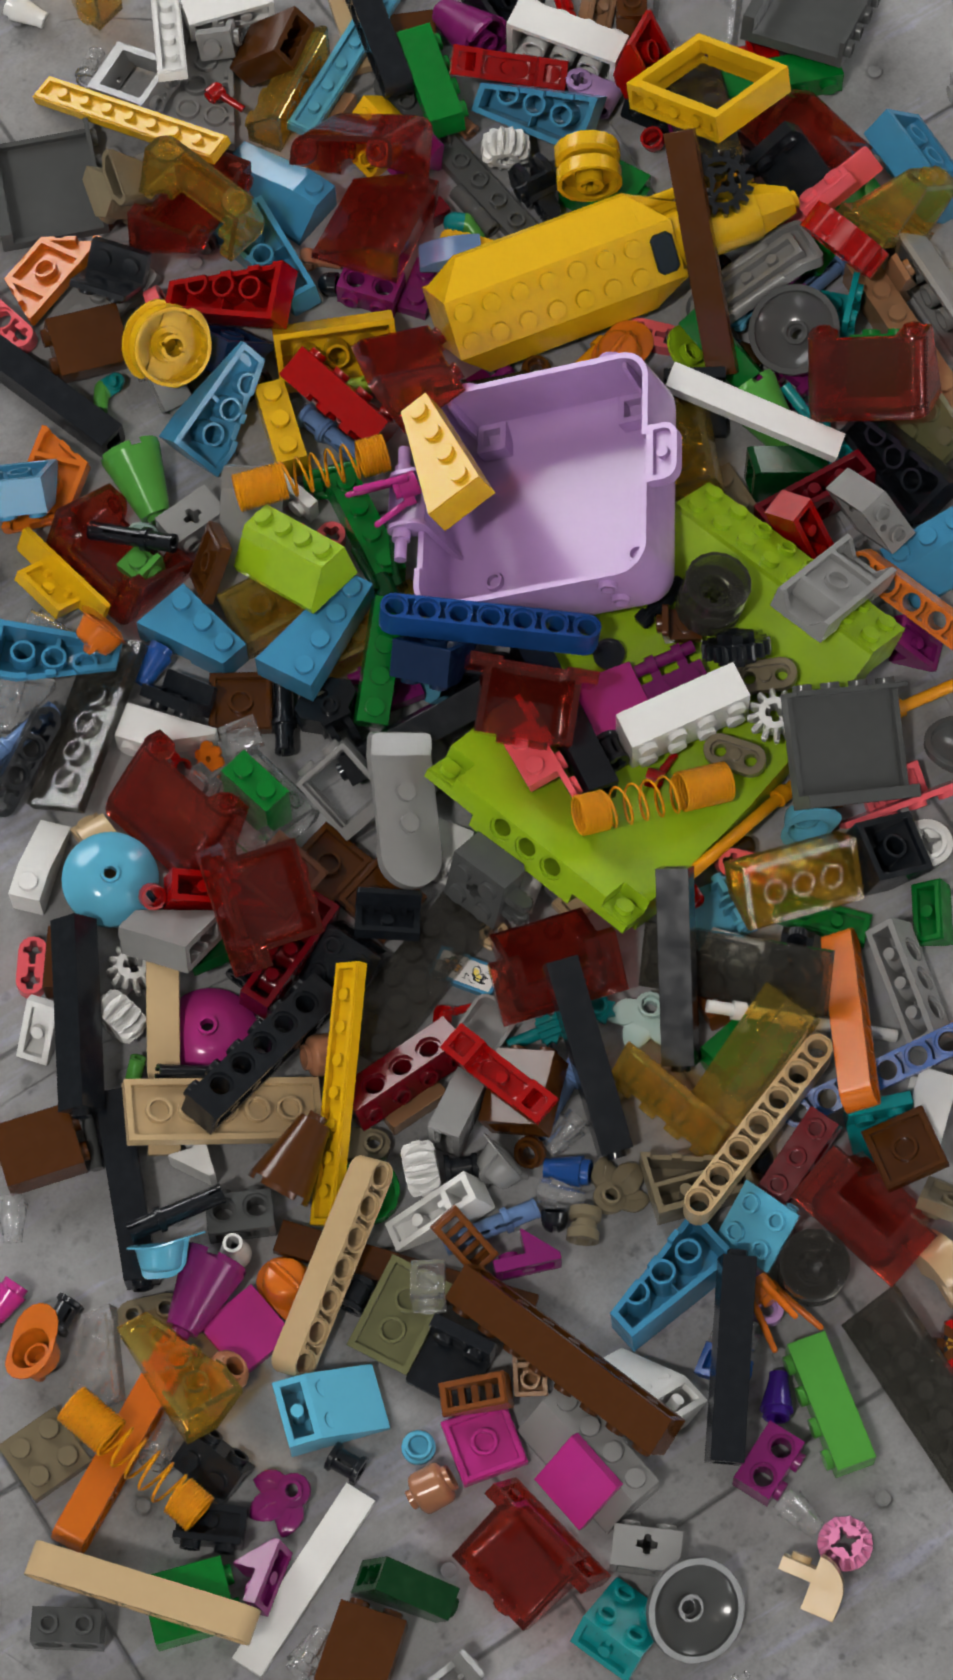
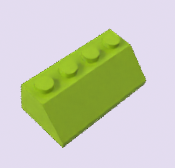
M267 504L244 524L234 563L236 571L312 614L319 610L358 573L344 546Z

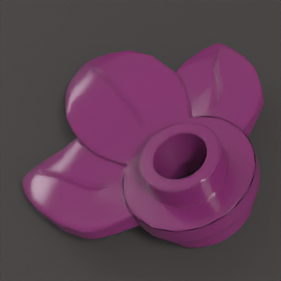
M265 1470L253 1479L260 1493L255 1496L251 1503L249 1516L251 1519L261 1522L275 1520L277 1530L280 1536L284 1538L294 1533L304 1520L303 1505L307 1503L311 1496V1485L305 1476L298 1473L284 1475L278 1470ZM292 1484H296L298 1487V1493L294 1497H291L288 1493V1489Z

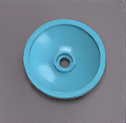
M118 832L98 833L82 840L69 853L62 870L63 894L74 913L96 918L97 926L119 927L135 910H149L140 903L138 894L141 887L147 883L159 885L158 866L149 849L139 840ZM112 869L116 872V876L111 879L104 876L105 871ZM148 891L146 895L153 903L156 897Z

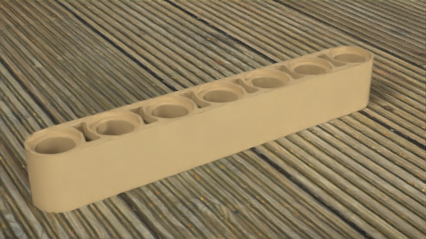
M812 1034L804 1040L687 1191L684 1198L683 1214L689 1223L701 1226L712 1219L828 1068L832 1057L833 1045L827 1036ZM814 1048L820 1049L825 1053V1056L815 1058L808 1051ZM795 1073L801 1074L806 1080L802 1083H795L790 1080L789 1076ZM773 1099H781L786 1103V1106L778 1109L772 1107L769 1102ZM754 1124H761L767 1131L763 1134H756L750 1130V1127ZM740 1149L747 1154V1157L737 1160L730 1155V1152ZM714 1175H722L728 1182L719 1186L713 1184L710 1178ZM694 1201H702L708 1208L701 1212L695 1211L690 1207V1204Z
M359 1155L352 1159L274 1348L271 1360L272 1366L277 1372L294 1377L315 1371L391 1184L393 1169L389 1162Z
M39 1540L35 1541L24 1575L46 1584L247 1646L251 1643L261 1610L235 1600Z

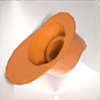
M624 320L618 322L595 345L591 359L599 358L605 352H628L638 355L645 361L653 349V335L644 324L638 321Z
M83 605L84 615L76 630V635L84 643L83 651L91 655L97 652L107 656L121 643H126L121 632L107 618L93 608Z
M282 1256L273 1258L262 1266L257 1275L256 1285L259 1294L286 1320L307 1267L298 1260Z
M44 1303L33 1304L24 1310L17 1319L5 1361L6 1371L12 1378L20 1380L32 1378L37 1382H43L45 1377L58 1365L61 1355L56 1342L59 1319L56 1311L50 1305Z

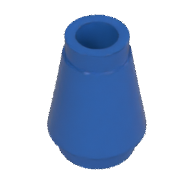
M151 640L149 645L144 646L132 680L140 686L143 683L153 684L172 662L170 658L173 651L165 645Z
M584 1155L552 1159L545 1158L543 1178H550L551 1180L582 1188L583 1185L590 1186L593 1160L585 1159Z

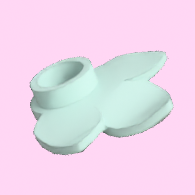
M649 991L642 993L637 999L625 998L615 1004L612 1010L616 1016L608 1018V1021L624 1026L622 1036L627 1050L640 1049L650 1039L656 1044L661 1045L659 993ZM652 1004L657 1010L654 1013H648L645 1010V1006Z

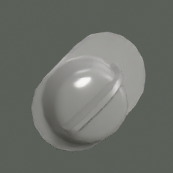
M483 1133L488 1143L477 1159V1165L480 1169L479 1179L484 1183L494 1184L501 1189H507L520 1180H528L527 1170L516 1162L514 1154L499 1142L492 1140L486 1133Z

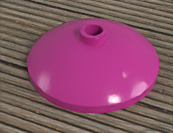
M202 988L180 997L181 1065H210L216 1059L222 1061L227 1056V1049L236 1039L239 1038L243 1041L249 1035L247 1031L256 1021V1018L252 1011L239 1004L240 997L219 988ZM206 1023L213 1024V1028L209 1031L203 1030L202 1026Z

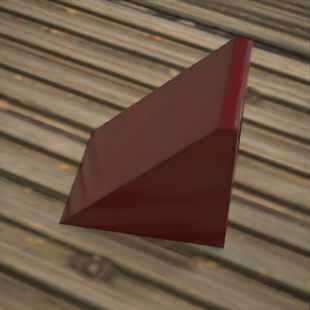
M441 195L438 196L433 217L434 228L443 224L445 216L451 213V208Z

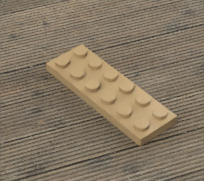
M270 1077L210 1135L181 1110L185 1100L183 1095L185 1089L195 1079L200 1082L203 1078L124 1079L122 1082L127 1146L274 1144L301 1113L308 1115L310 1110L321 1115L322 1102L319 1077ZM212 1089L217 1094H224L219 1089Z

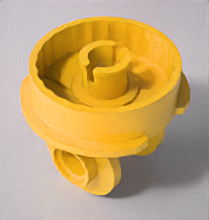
M153 299L140 306L128 319L123 331L122 354L129 371L139 379L147 378L161 386L179 388L190 383L203 372L211 355V333L208 323L201 312L194 308L186 309L177 304L166 303L163 299Z

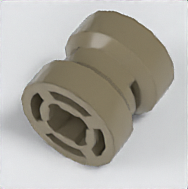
M590 1204L571 1205L569 1219L572 1223L567 1228L566 1240L569 1243L580 1246H595L599 1244L600 1232L597 1229V1224L601 1222L602 1209Z

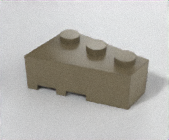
M640 1152L639 1166L657 1225L684 1219L683 1206L685 1195L715 1155H703V1157L682 1156L680 1153L657 1155L650 1154L651 1152ZM732 1156L737 1160L746 1158L745 1156ZM750 1169L719 1209L733 1205L746 1180L755 1184ZM714 1175L710 1178L713 1184L719 1186L728 1182L722 1175ZM694 1201L690 1204V1207H693L695 1211L701 1212L708 1208L702 1201Z

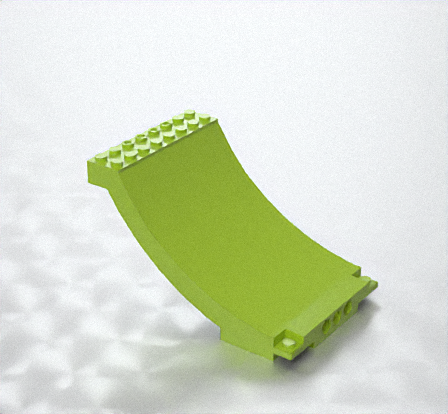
M710 482L675 503L674 576L678 575L686 582L688 588L680 597L676 596V601L670 606V609L702 608L703 640H707L709 637H716V633L726 631L728 628L753 629L758 634L765 633L767 636H770L771 654L765 655V658H756V660L776 657L788 658L797 668L798 678L794 686L811 684L812 690L820 689L821 683L839 681L840 687H848L847 681L865 679L872 669L891 656L905 630L892 616L885 614L868 599L845 617L835 632L819 643L770 606L778 587L814 559L810 558L798 549L793 542L786 540L774 531L769 524L759 520L745 506L735 502L722 489ZM647 605L594 615L601 622L599 642L607 638L619 641L625 650V660L623 663L629 661L632 668L644 662L643 658L649 655L655 657L670 650L669 646L676 644H665L662 633H657L656 617L654 618L655 622L647 629H644L636 622L635 614L641 608L645 609ZM693 643L696 652L685 656L688 664L700 659L707 673L720 668L718 663H714V661L706 662L705 659H702V643ZM555 652L570 685L605 671L596 665L593 653L590 655H575ZM675 661L659 668L663 676L679 667ZM779 672L776 675V679L784 680L788 674ZM650 673L638 678L641 686L653 680ZM750 675L744 679V682L752 684L756 678ZM525 684L520 687V696L525 704L530 701L540 717L535 721L540 729L545 724ZM776 692V697H780L782 692ZM765 693L764 695L769 698V693ZM750 695V702L759 703L757 695ZM512 699L496 708L462 738L453 743L447 756L428 768L424 776L473 815L469 823L472 829L476 832H481L522 862L525 871L567 904L577 897L623 934L631 927L636 930L657 914L655 869L661 866H690L770 797V792L789 775V764L785 737L780 734L779 744L774 743L773 735H769L766 742L761 741L763 731L753 734L751 728L755 723L747 722L746 717L742 724L733 728L726 726L716 732L760 746L765 752L767 765L763 773L753 778L733 773L736 786V794L733 801L689 812L681 810L677 814L673 810L670 801V783L665 779L662 788L659 789L665 804V816L663 818L659 816L656 810L654 789L644 786V784L642 786V792L646 797L650 811V818L648 821H645L639 808V791L635 786L631 785L627 788L626 795L630 800L634 813L633 825H630L626 820L623 809V794L617 789L616 797L611 798L617 811L618 827L615 829L612 826L608 831L582 836L578 833L571 815L572 798L560 777L531 792L500 739L501 736L527 722L515 699ZM770 711L772 721H779L777 711ZM694 740L688 743L684 750L676 753L678 758L669 768L666 776L671 780L674 772L709 764L703 752L705 741ZM554 743L549 745L553 753L558 751ZM718 748L714 754L718 757L724 756L726 749ZM670 752L659 756L655 763L647 767L639 765L632 768L629 763L621 770L615 772L619 779L618 787L624 791L626 785L630 782L640 787L642 781L646 779L645 776L648 768L659 770L660 766L670 755ZM748 758L745 761V765L752 767L756 764L757 760L755 758ZM565 769L564 771L566 775L568 776V778H570L571 776L568 770ZM672 788L674 804H675V807H676V809H677V811H678V804H677V802H676V799H675V796H674V792H673V788ZM657 793L658 806L662 814V805ZM641 796L643 811L647 818L645 803ZM626 801L627 813H628V817H629V819H630V821H631V813H630L629 806H628L627 801ZM612 809L613 822H614V824H616V823H615L614 812H613V809Z

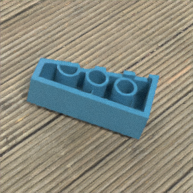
M489 81L480 83L471 111L509 127L513 126L514 129H522L526 134L556 145L559 139L570 133L580 130H595L607 96Z
M262 195L208 223L212 233L217 238L218 244L245 269H247V266L257 264L265 266L272 264L273 261L283 260L298 271L290 312L295 317L322 303L315 283Z
M355 575L314 614L304 610L255 658L258 675L314 701L370 609L371 600L374 598L373 583Z
M685 1219L678 1229L671 1233L665 1246L657 1256L654 1255L647 1264V1269L639 1279L634 1281L610 1312L612 1328L635 1352L716 1287L717 1258L723 1253L727 1254V1250L731 1248L708 1223L701 1226L693 1225Z

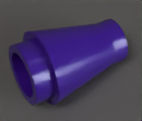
M773 1370L769 1372V1380L759 1408L763 1413L762 1418L767 1422L771 1420L775 1424L786 1423L794 1412L789 1374L786 1371Z

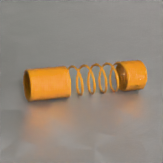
M380 433L379 435L376 434L361 440H355L356 465L348 448L342 443L339 448L341 471L334 455L328 448L324 450L325 474L315 454L310 452L308 455L310 480L301 461L295 456L292 462L295 486L287 468L281 461L274 462V464L271 463V465L268 464V466L262 465V467L259 466V468L256 467L253 470L247 469V471L244 470V472L241 471L238 474H232V483L241 512L253 510V508L256 509L266 504L271 505V503L289 500V491L282 468L286 473L295 496L299 497L296 460L305 476L310 491L314 493L311 455L328 489H330V480L327 466V451L335 464L343 484H346L342 447L347 452L359 480L362 479L361 471L364 478H370V476L373 477V475L376 476V474L379 475L385 472L388 473V471L391 472V461L383 435Z
M721 761L674 772L671 780L667 776L660 775L655 783L650 779H644L640 787L630 782L626 785L624 791L618 786H613L609 794L599 789L574 795L571 800L573 823L578 833L582 836L608 831L612 826L616 829L619 822L616 808L611 800V793L614 789H618L623 794V809L626 820L630 825H633L634 813L630 800L626 795L627 788L631 785L635 786L639 791L640 812L643 819L648 821L650 818L649 806L642 792V786L645 782H650L654 786L656 810L659 816L663 818L665 816V804L657 787L658 781L661 778H665L670 783V801L673 810L677 814L681 810L689 812L731 802L736 794L735 780L731 768L727 763ZM672 788H673V792H674V796H675L676 802H677V804H678V811H677V809H676V807H675V804H674ZM657 793L662 805V814L658 806ZM641 796L645 803L647 818L643 811ZM626 801H627V804H628V806H629V810H630V813H631V821H630V819H629V817H628L627 808H626ZM612 809H613V812H614L615 823H616V824H614V822H613Z
M86 1386L80 1388L59 1412L57 1421L65 1425V1428L75 1434V1437L78 1436V1439L83 1441L86 1446L88 1445V1448H91L93 1452H96L97 1456L109 1453L118 1445L111 1458V1468L122 1465L132 1457L125 1469L124 1479H131L145 1469L138 1482V1491L146 1490L159 1480L151 1496L152 1503L159 1502L174 1490L164 1508V1513L169 1515V1518L171 1517L174 1522H177L179 1527L182 1526V1529H185V1531H188L197 1523L214 1501V1496L206 1492V1489L196 1483V1480H193V1478L185 1482L188 1474H185L166 1493L154 1500L160 1485L175 1465L174 1462L170 1463L149 1484L140 1488L149 1469L161 1454V1450H158L141 1468L127 1477L133 1461L146 1444L147 1439H144L123 1460L113 1465L119 1450L134 1430V1427H131L115 1444L104 1451L118 1436L126 1422L123 1418H120L118 1413L112 1411L110 1406L107 1407L105 1402H102L99 1397L97 1398V1395L89 1391Z

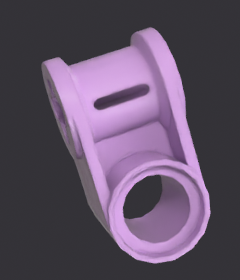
M574 68L567 73V87L565 91L607 96L599 119H608L622 96V92L616 83L582 68Z

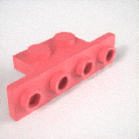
M863 146L840 166L830 170L816 185L805 190L798 198L800 207L796 208L797 213L781 225L795 220L802 222L818 200L835 209L879 174L883 167L869 148Z
M520 695L515 697L514 699L527 722L501 736L500 739L530 791L533 792L560 777L571 798L574 795L583 793L576 777L573 775L568 778L564 770L569 766L560 750L553 753L549 745L553 744L554 740L547 728L543 726L539 729L535 721L540 717L531 701L525 704Z
M918 760L907 762L909 785L920 784V797L864 803L866 812L842 820L838 825L840 829H850L855 823L897 814V810L908 807L909 811L919 809L928 805L926 799L938 796L939 800L953 796V780L928 789Z

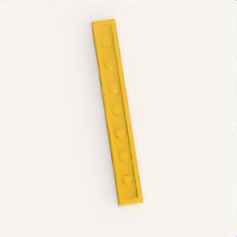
M48 76L32 96L36 104L80 119L87 117L88 122L215 165L231 144L229 137L224 134L52 76Z
M361 961L336 963L321 1106V1116L328 1119L325 1126L330 1128V1133L313 1189L310 1225L325 1226L347 1172L367 963Z

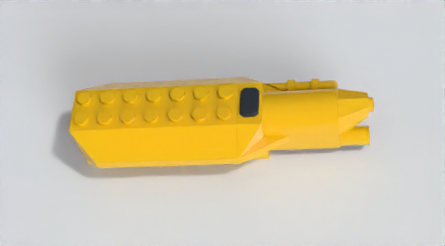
M727 175L724 179L716 182L714 192L720 188L721 182L726 181ZM757 183L747 184L754 187L753 193L745 194L749 198V202L747 205L739 203V213L736 214L732 209H729L727 218H724L722 211H717L715 218L711 217L718 256L762 240L766 234L797 213L796 208L800 207L796 192L794 190L789 191L785 186ZM673 187L651 196L620 193L453 255L428 285L422 287L439 343L461 361L492 372L530 356L611 327L618 322L658 309L689 277ZM721 199L716 202H728L729 200Z

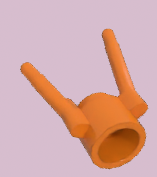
M763 1272L756 1277L754 1314L773 1353H777L778 1348L759 1307L760 1304L767 1308L774 1302H777L793 1319L798 1318V1312L818 1330H823L824 1326L784 1291L775 1279L772 1280L768 1273Z

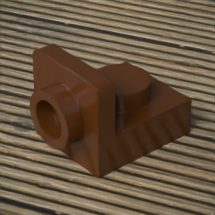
M662 604V614L656 615L657 633H662L665 644L685 643L690 640L693 643H702V608L670 609L669 604Z

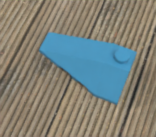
M244 141L226 160V165L254 198L262 195L286 237L299 246L337 205L335 185L314 171Z
M240 341L175 412L159 437L181 455L218 477L223 466L228 463L236 451L238 445L236 439L241 424L245 423L247 417L245 412L250 397L255 393L265 359L245 342Z
M0 619V679L17 682L116 671L123 643L107 656L97 652L88 655L83 651L84 643L77 637L76 632Z

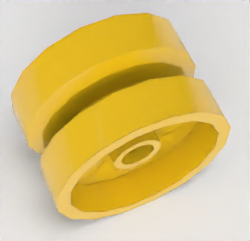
M580 130L559 139L554 146L557 190L563 197L578 202H594L612 196L621 188L620 148L615 136L605 131Z

